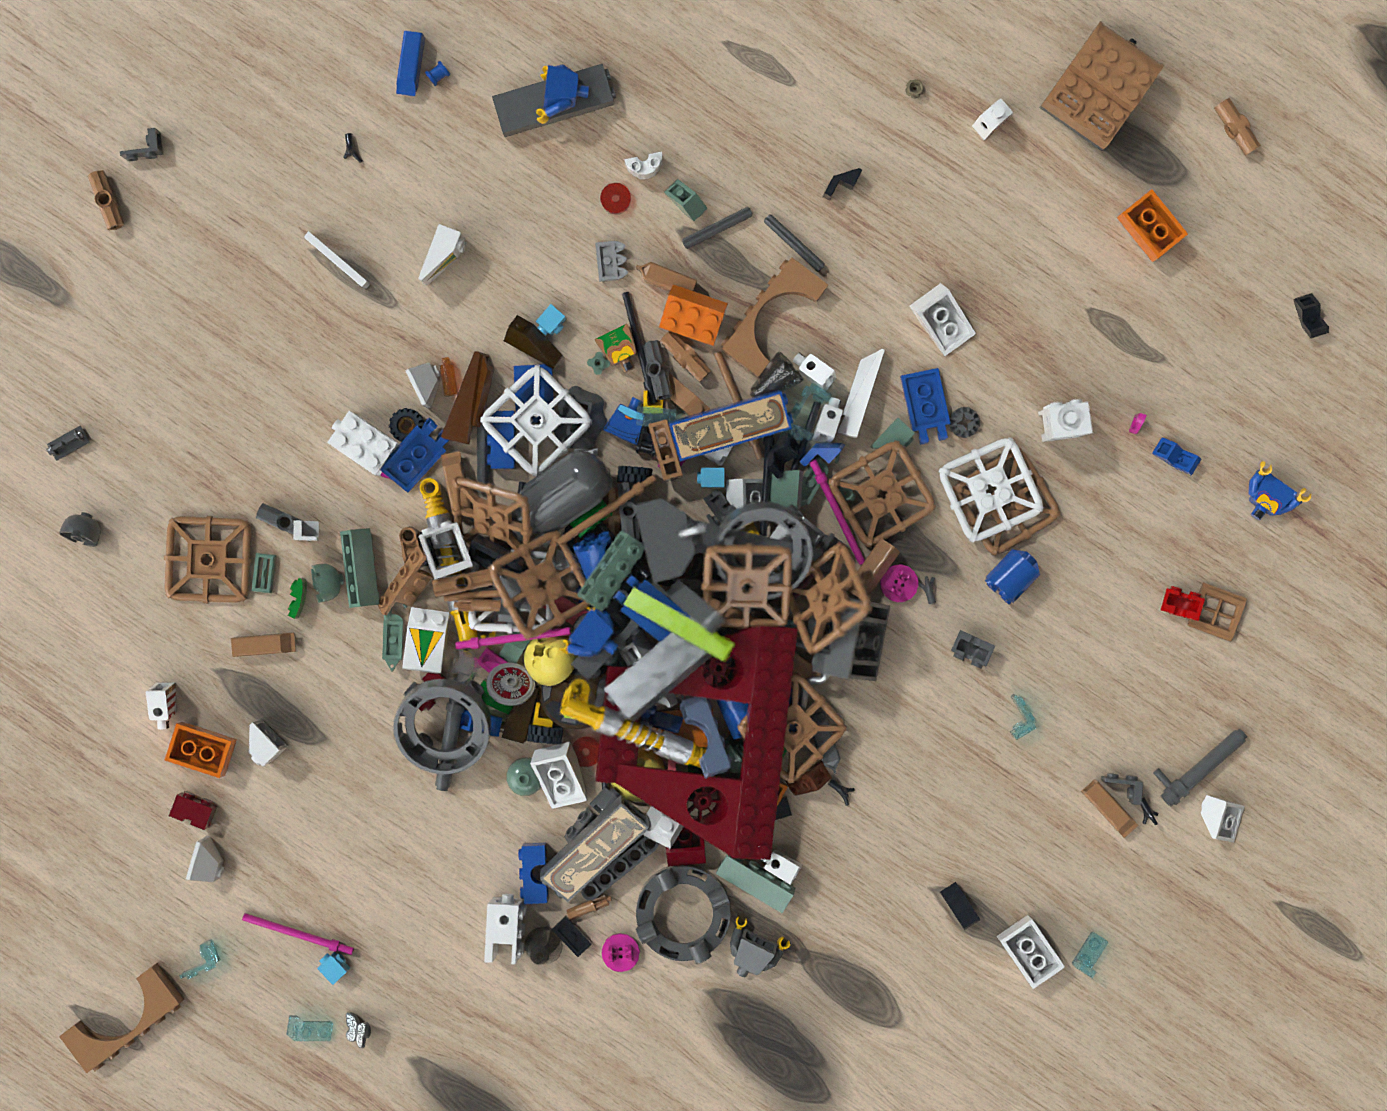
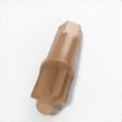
M458 599V602H454V608H458V611H500L501 600Z
M602 894L594 900H589L567 909V915L570 920H573L590 912L597 911L608 906L612 898L610 895Z

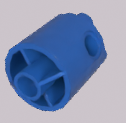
M603 532L598 535L589 533L583 537L584 540L573 545L586 581L613 543L609 532Z
M1012 549L985 577V582L994 592L998 590L1001 598L1010 605L1040 576L1037 560L1027 551Z
M717 699L716 701L731 736H733V739L742 737L738 730V725L748 714L749 703Z

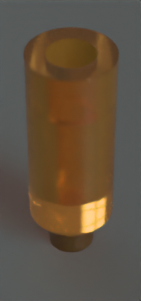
M445 357L442 358L443 365H440L444 396H455L458 394L454 364H450V358Z

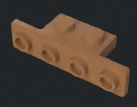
M417 546L406 563L400 568L397 576L389 584L388 589L380 597L378 607L383 615H387L396 602L412 607L431 580L432 576L429 572L419 569L427 558L422 547Z

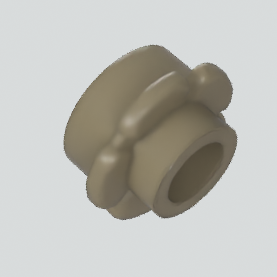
M917 79L907 82L906 94L912 98H919L924 92L922 82Z

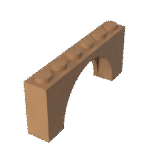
M793 257L789 261L785 259L779 267L781 272L778 276L774 274L767 283L770 285L766 291L762 290L756 297L758 300L754 307L752 305L749 306L744 313L746 318L743 322L739 320L733 328L735 331L731 337L727 336L721 343L723 346L722 352L756 378L760 377L770 363L760 351L754 335V324L760 310L772 299L783 295H799L816 303L828 287L827 283Z
M158 963L136 978L143 992L144 1010L140 1022L134 1030L120 1036H105L92 1031L80 1020L59 1036L86 1073L92 1069L96 1072L105 1065L103 1063L105 1059L109 1058V1060H112L120 1053L118 1050L124 1046L126 1049L135 1042L133 1038L137 1035L142 1037L149 1032L150 1025L155 1023L157 1026L166 1019L164 1016L170 1011L173 1014L181 1007L180 1003L184 998Z

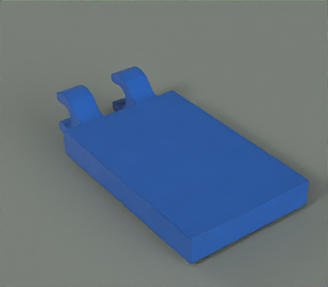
M541 364L540 367L547 370L553 377V368ZM535 365L514 366V383L529 369L535 367ZM534 376L515 393V396L523 404L534 396ZM540 376L539 396L549 405L554 400V390ZM515 403V410L517 412L520 407ZM533 416L532 423H541V417L538 416L536 418L535 416Z
M935 368L900 376L911 429L913 432L918 431L920 445L929 442L927 429L936 427L939 441L946 440L948 435L945 426L951 423L939 369Z
M430 417L424 422L422 428L417 425L390 454L380 469L407 493L438 461L441 455L446 452L443 446L449 440L441 437L444 429L439 432L436 440L429 435L438 426Z
M632 575L626 580V583L632 588L638 589L690 618L686 612L648 581L644 580L640 583ZM618 591L613 598L623 605L620 611L659 642L672 633L625 606L624 602L627 597L622 592Z

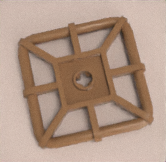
M894 440V442L885 444L865 457H859L858 461L837 472L832 478H829L830 489L844 512V518L848 519L860 541L865 544V547L870 548L875 546L881 538L886 540L900 531H906L905 528L928 516L936 508L933 496L921 477V471L917 470L908 452L900 444V441ZM891 450L886 469L874 476L868 463ZM897 452H899L911 473L899 481L896 480L892 473ZM861 467H864L870 479L859 485L840 481V479ZM911 480H915L926 502L906 497L901 486ZM838 486L858 491L863 502L850 509ZM880 489L883 491L887 490L885 498L877 497ZM905 503L924 507L923 510L902 522L894 510ZM865 507L872 514L867 536L854 516L856 512ZM890 512L897 525L873 538L878 519Z
M1022 448L1019 449L1028 470L1032 472V479L1051 509L1044 508L1043 512L1040 513L1048 514L1049 516L1028 529L1025 528L1023 523L1017 524L1021 533L999 546L1002 532L995 534L993 545L988 538L981 540L984 547L993 556L1004 553L1025 539L1029 540L1031 535L1053 523L1057 517H1060L1061 512L1044 484V478L1040 477L1028 456L1022 451ZM1009 450L1005 460L1006 462L1013 457L1008 479L1015 477L1018 466L1012 450ZM1001 456L988 464L984 463L985 470L996 467ZM976 470L972 474L968 475L966 478H971L973 476L980 474L979 470ZM961 481L955 487L953 486L958 501L964 499L962 494L972 496L969 490L963 489L967 484ZM1017 481L1011 483L1010 485L1015 496L1028 501L1024 494L1029 491L1028 486L1021 489ZM995 486L987 490L986 493L994 495ZM1013 501L1009 503L1010 506L1008 507L1007 505L1002 506L1008 520L1032 510V508ZM966 503L961 508L969 521V526L974 527L977 517L974 516ZM996 509L985 513L983 517L984 519L991 514L997 525L1002 523ZM981 526L978 530V533L984 531Z
M459 476L452 480V514L454 515V523L457 522L466 547L470 548L472 542L468 538L476 533L490 536V540L497 544L498 539L506 541L515 551L521 544L513 536L512 530L521 532L523 544L526 545L531 542L533 529L530 526V506L526 495L523 496L516 492L495 487L491 483L484 484ZM471 488L484 491L487 494L488 500L479 498ZM460 490L473 503V509L461 506ZM496 495L515 500V502L509 506L496 503ZM522 506V523L512 521V511ZM462 515L474 518V528L464 534Z
M213 516L172 517L167 527L166 555H164V560H166L165 592L167 598L178 601H203L205 604H209V602H244L249 591L250 564H252V559H250V523L242 519L213 518ZM180 524L205 525V540H193ZM213 525L239 526L224 541H212ZM175 530L188 543L187 556H174ZM243 531L242 559L228 558V544ZM207 554L212 558V562L209 565H206V562L203 561ZM173 561H187V575L172 587ZM227 563H242L241 591L227 577ZM191 578L203 579V594L177 593ZM210 579H221L235 595L210 594Z
M556 530L546 533L526 545H520L518 549L496 560L489 566L491 579L503 600L504 608L507 607L519 632L528 640L539 636L558 624H564L565 620L590 606L577 596L578 593L566 590L560 578L573 571L581 588L586 582L580 569L581 566L579 562H576L567 542L560 547L570 566L557 573L552 563L557 544L556 540L562 536ZM550 541L545 560L535 565L529 551ZM520 556H523L529 567L528 570L521 574L500 568ZM498 574L516 579L522 592L510 598ZM540 579L546 583L544 590L537 587L539 584L538 580ZM565 595L583 602L560 614L554 600ZM526 597L531 607L526 627L514 606L515 602ZM548 604L555 618L532 629L538 609Z
M747 543L746 545L709 546L706 549L704 582L702 583V589L704 590L703 601L711 606V591H727V601L715 610L722 615L730 607H744L743 619H725L720 627H743V629H748V627L756 625L784 627L787 624L790 608V591L793 590V585L791 584L792 555L788 547L752 546V543ZM718 553H746V567H731ZM752 554H779L764 568L751 567ZM713 558L728 572L727 583H712ZM784 560L783 583L768 584V574ZM746 583H750V585H752L753 588H749V591H745V588H742V586ZM767 591L782 592L781 615L767 603ZM749 607H763L774 619H749Z
M838 543L817 560L811 561L810 568L804 579L813 573L817 581L815 586L808 591L798 588L790 591V609L794 617L793 622L794 625H797L804 645L811 654H816L836 638L844 636L848 629L862 620L872 609L870 599L861 580L862 575L860 571H857L851 554L844 543ZM836 555L831 573L824 578L820 566ZM844 560L850 574L849 578L842 582L839 575ZM853 584H855L862 604L851 602L848 598L846 590ZM793 593L807 596L811 607L802 614H800ZM830 595L828 598L829 602H826L827 596ZM846 608L860 609L858 613L842 623L839 614ZM814 615L817 623L811 641L804 622ZM833 620L835 625L834 631L822 639L825 625Z
M792 672L791 703L788 707L784 748L789 752L788 772L781 767L780 775L787 783H793L799 779L816 761L821 760L823 755L847 731V725L826 702V698L820 695L798 672ZM798 683L815 700L805 712L798 705ZM821 707L837 725H817L810 716ZM747 715L738 725V730L744 739ZM796 723L797 726L795 728L797 729V731L789 732V726L791 724L794 725ZM818 731H836L818 750L809 742ZM806 745L813 755L794 772L795 753Z

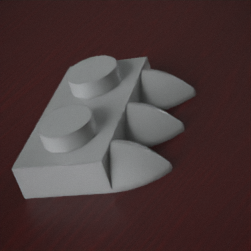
M619 241L595 243L599 282L615 281L625 277L628 271L617 266L623 264L627 258L616 254L626 247L625 244Z

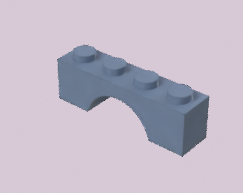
M693 697L683 700L679 707L685 724L699 727L707 738L708 746L706 753L699 759L704 777L708 778L727 772L731 768V758L725 752L723 737L719 736L717 730L718 723L711 714L710 710H712L709 699Z

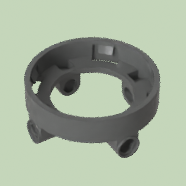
M754 502L738 509L734 505H730L722 513L723 523L716 534L714 546L721 545L722 540H724L723 545H733L737 533L744 526L754 521H773L788 531L793 542L791 554V584L793 589L804 579L812 561L810 536L802 521V513L793 504L785 507L773 502ZM801 539H806V541H807V545H804V555H805V556H801V554H802V541H801ZM724 553L722 558L731 567H744L733 557V553ZM784 560L778 565L777 572L768 574V584L783 583ZM716 561L717 569L722 579L727 583L728 572ZM746 583L742 588H745V591H749L752 585ZM767 591V599L782 595V592Z
M447 679L430 680L421 684L413 682L404 693L405 697L397 710L393 725L397 746L406 759L416 767L435 774H454L474 765L483 755L492 729L490 712L481 698L484 693L482 686L474 680H471L467 685ZM445 697L456 700L466 707L473 719L474 729L463 746L453 750H440L432 747L433 741L427 734L420 733L418 735L415 727V715L423 703L433 698ZM401 716H406L405 727L407 733H403L402 723H399ZM438 759H439V760H453V759H457V763H456V764H440V763H438Z
M697 865L667 866L654 873L641 889L636 907L637 928L635 929L641 943H646L657 954L675 961L694 960L696 964H699L711 958V952L725 937L730 923L731 902L722 883L708 870ZM692 869V873L700 876L703 873L706 874V881L692 875H687L688 870ZM678 884H688L702 890L709 898L713 908V918L707 932L699 939L687 943H679L666 938L658 930L653 915L655 903L661 893ZM646 890L651 891L647 899L645 909H642L641 902H645V898L648 894Z

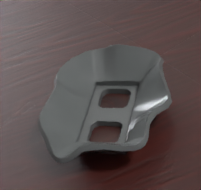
M573 386L569 389V394L578 403L588 405L587 413L590 419H592V424L570 448L591 449L594 447L596 439L605 425L603 414L604 400L597 394L588 392L578 386ZM564 399L558 403L560 418H582L574 412L575 410ZM561 424L554 430L556 438L562 444L573 434L570 431L572 424Z

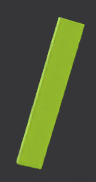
M634 587L624 602V605L724 662L735 645L716 633L711 635L695 621Z

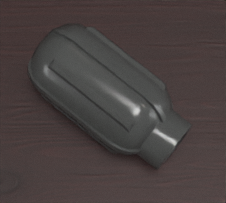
M587 451L570 453L524 485L519 494L526 495L529 499L530 526L533 529L531 537L538 532L549 533L561 530L598 505L608 494L612 487V478L606 465L598 455ZM522 506L512 511V521L522 523ZM512 530L519 538L523 540V535L521 534V532Z

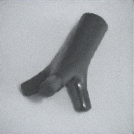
M925 576V585L919 582L918 586L925 591L928 604L936 603L933 593L935 578L931 577L929 581L928 576Z

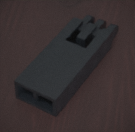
M477 534L472 539L468 554L472 561L489 569V566L496 560L512 551ZM521 556L500 567L516 574H521L529 569L524 558Z

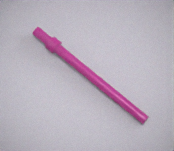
M816 459L810 461L809 463L815 473L814 478L817 484H820L858 564H863L865 559L827 483L828 478L825 472H822Z
M571 628L551 629L529 640L571 635ZM521 633L482 639L474 637L470 638V640L456 642V649H480L481 646L526 641L528 639H525Z
M244 913L242 921L327 947L333 952L340 951L352 955L354 951L353 947L341 944L340 941L335 939L331 941Z

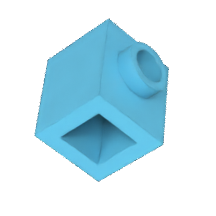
M550 304L536 320V323L539 325L537 328L545 336L547 333L551 336L554 333L557 335L564 326L562 324L565 322L566 317Z
M701 468V472H697V484H701V488H724V468Z
M333 952L331 955L327 953L319 961L321 965L317 968L332 985L350 969L346 964L344 956Z

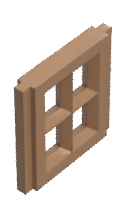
M1203 583L1199 590L1201 598L1205 599V596L1208 595L1219 599L1216 610L1203 605L1202 609L1214 613L1211 623L1201 619L1199 621L1189 619L1187 626L1231 642L1247 598ZM1223 601L1236 606L1233 616L1220 611ZM1218 615L1231 619L1228 629L1215 625Z

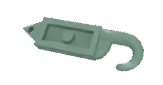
M817 454L813 460H817L822 472H825L827 476L828 467L822 461L823 458ZM838 454V455L836 456V459H835V463H836V464H837V463L839 462V460H840V454ZM809 465L803 475L801 507L809 505L820 487V484H817L814 478L815 473L811 465Z
M391 608L389 613L384 615L382 659L386 661L391 672H393L399 661L402 660L403 619L399 615L392 614Z

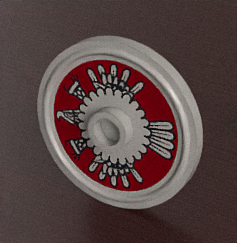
M504 663L496 666L489 673L487 690L495 701L503 705L514 706L530 699L535 690V681L530 677L524 666L517 663Z

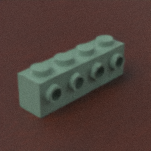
M370 528L341 531L340 536L349 608L379 605L377 574L374 565L375 556L372 548Z
M620 531L577 596L602 612L609 605L613 594L620 589L624 578L632 571V566L641 558L645 546L631 535Z
M726 854L718 866L716 872L718 876L780 913H783L794 896L795 887L792 883L789 884L763 869L756 861L733 858Z

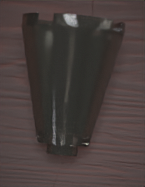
M778 352L750 388L752 391L750 395L751 397H756L776 390H780L783 393L800 384L804 379L800 372L793 367L792 362L782 352Z
M537 927L525 939V953L537 965H548L555 962L562 952V940L550 927Z

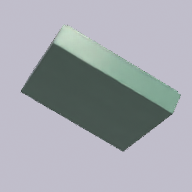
M784 471V476L778 479L771 473L769 502L781 504L785 507L793 504L798 510L801 509L803 471Z

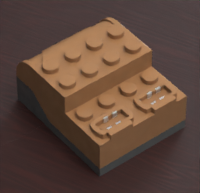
M1100 21L1044 100L1040 109L1103 151L1141 101L1164 65L1137 48L1136 40L1132 38L1129 41L1124 39Z

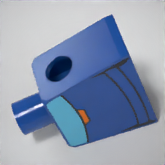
M632 397L628 407L620 404L603 430L637 446L645 420V415L639 412L643 402Z

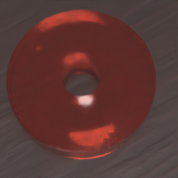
M610 183L602 190L600 201L605 211L618 215L624 213L629 208L631 195L628 188L623 184ZM613 196H618L619 200L614 202L612 198Z
M582 736L576 739L572 747L577 756L579 766L591 767L595 765L598 758L599 742L590 736ZM584 748H587L589 750L588 755H584L582 753V750Z

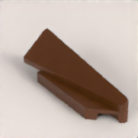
M478 351L474 352L441 437L443 439L469 445L472 426L480 428V417H483L494 373L493 367L488 365V354Z

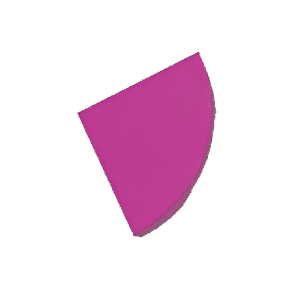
M1142 413L1136 414L1129 432L1137 434L1147 415Z

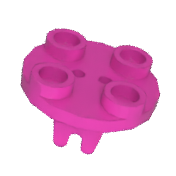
M902 564L892 565L880 580V589L889 600L897 603L906 602L917 592L918 577L908 566Z
M618 933L606 939L601 954L608 968L613 971L624 972L636 965L639 960L640 950L634 937Z

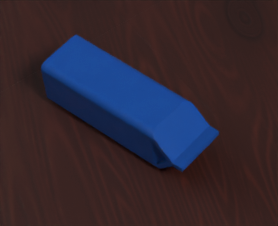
M404 31L396 81V94L416 95L425 43L423 33Z

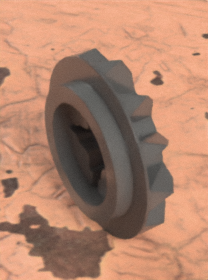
M961 407L951 414V424L949 426L955 435L967 438L977 432L980 427V418L977 412L970 407ZM963 414L966 420H972L967 424V430L964 425H957V423L963 420Z

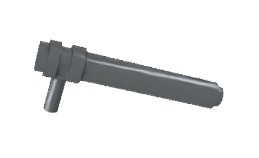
M449 698V702L446 703L447 715L441 750L457 748L462 713L465 712V706ZM455 759L439 760V763L454 764ZM437 774L436 789L448 791L451 785L452 774Z
M1241 729L1234 730L1179 780L1176 779L1171 782L1159 768L1155 770L1153 774L1166 787L1163 790V794L1160 795L1161 798L1170 807L1177 805L1182 797L1185 798L1190 794L1189 791L1246 742L1247 735Z

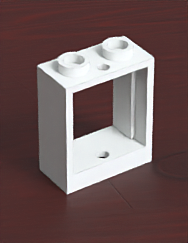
M450 520L441 523V528L434 530L433 527L422 530L423 534L419 535L434 580L473 566L457 522L452 523ZM453 530L464 561L437 570L426 539Z

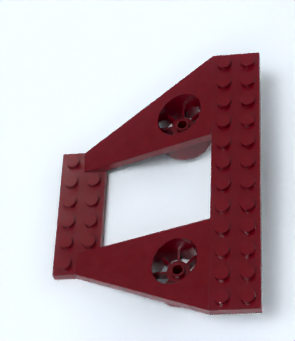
M756 625L721 636L735 644L726 659L727 661L729 658H732V666H727L726 661L724 662L717 657L711 656L705 661V664L698 667L669 692L749 703L740 779L719 776L705 778L704 774L638 766L639 747L636 746L635 742L627 743L624 738L619 740L617 735L611 737L600 732L595 781L616 783L733 858L771 860L797 628ZM633 665L628 667L607 666L605 689ZM702 667H705L708 670L704 675L702 673ZM731 669L729 676L726 677V670ZM710 675H713V684L707 683L705 680ZM723 676L725 680L717 683V678ZM605 690L603 707L618 712L620 710L617 704L613 705L606 696L609 694ZM641 716L634 722L640 723ZM705 787H712L708 792H705ZM717 791V799H712L710 795ZM687 801H692L693 805L687 809ZM711 803H716L715 807L711 810L709 808ZM695 808L698 809V816L690 815ZM708 809L709 813L702 816V811Z

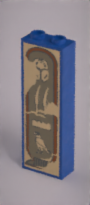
M776 390L668 422L679 461L792 429L791 423H793L791 412H787L786 409L788 404L786 394Z

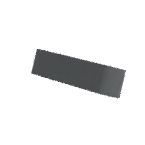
M679 580L665 593L667 597L711 635L725 621L718 612Z
M643 835L581 890L582 896L586 900L597 898L658 848L659 843L656 842L651 847L647 846L645 840L648 837ZM638 850L641 856L635 859L631 857L630 852ZM617 862H623L626 865V868L624 870H618L616 869L615 864ZM602 874H608L611 877V880L609 882H603L600 879V876ZM587 886H593L596 892L594 894H588L585 888Z

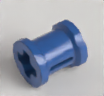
M441 61L432 70L425 72L434 86H437V82L445 76H450V73Z

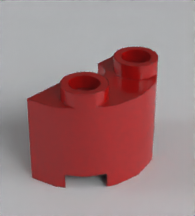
M1171 586L1170 589H1166L1160 610L1179 617L1199 621L1205 599L1201 598L1199 593L1190 591L1189 594L1182 593L1181 588Z

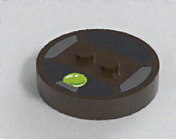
M604 664L600 668L602 672L595 680L591 678L588 681L574 668L572 673L559 684L553 686L539 684V700L545 714L554 723L562 727L572 729L592 727L560 713L565 690L574 680L583 679L590 687L588 703L596 707H602L604 703L607 665Z

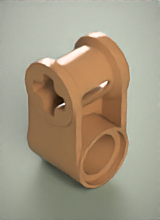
M405 527L399 533L404 563H406L415 548L420 546L418 540L419 532L415 527ZM407 530H411L414 534L411 541L405 538Z

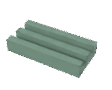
M256 553L251 591L272 593L276 555ZM264 558L260 588H257L260 560ZM268 558H270L267 589H265Z

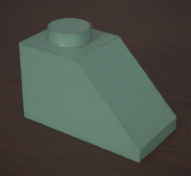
M678 179L664 192L693 221L700 217L707 209L697 193Z
M897 418L870 447L878 449L896 440L900 441V444L907 448L914 440L912 436L915 433L902 420Z
M530 640L505 643L499 656L509 663H517Z

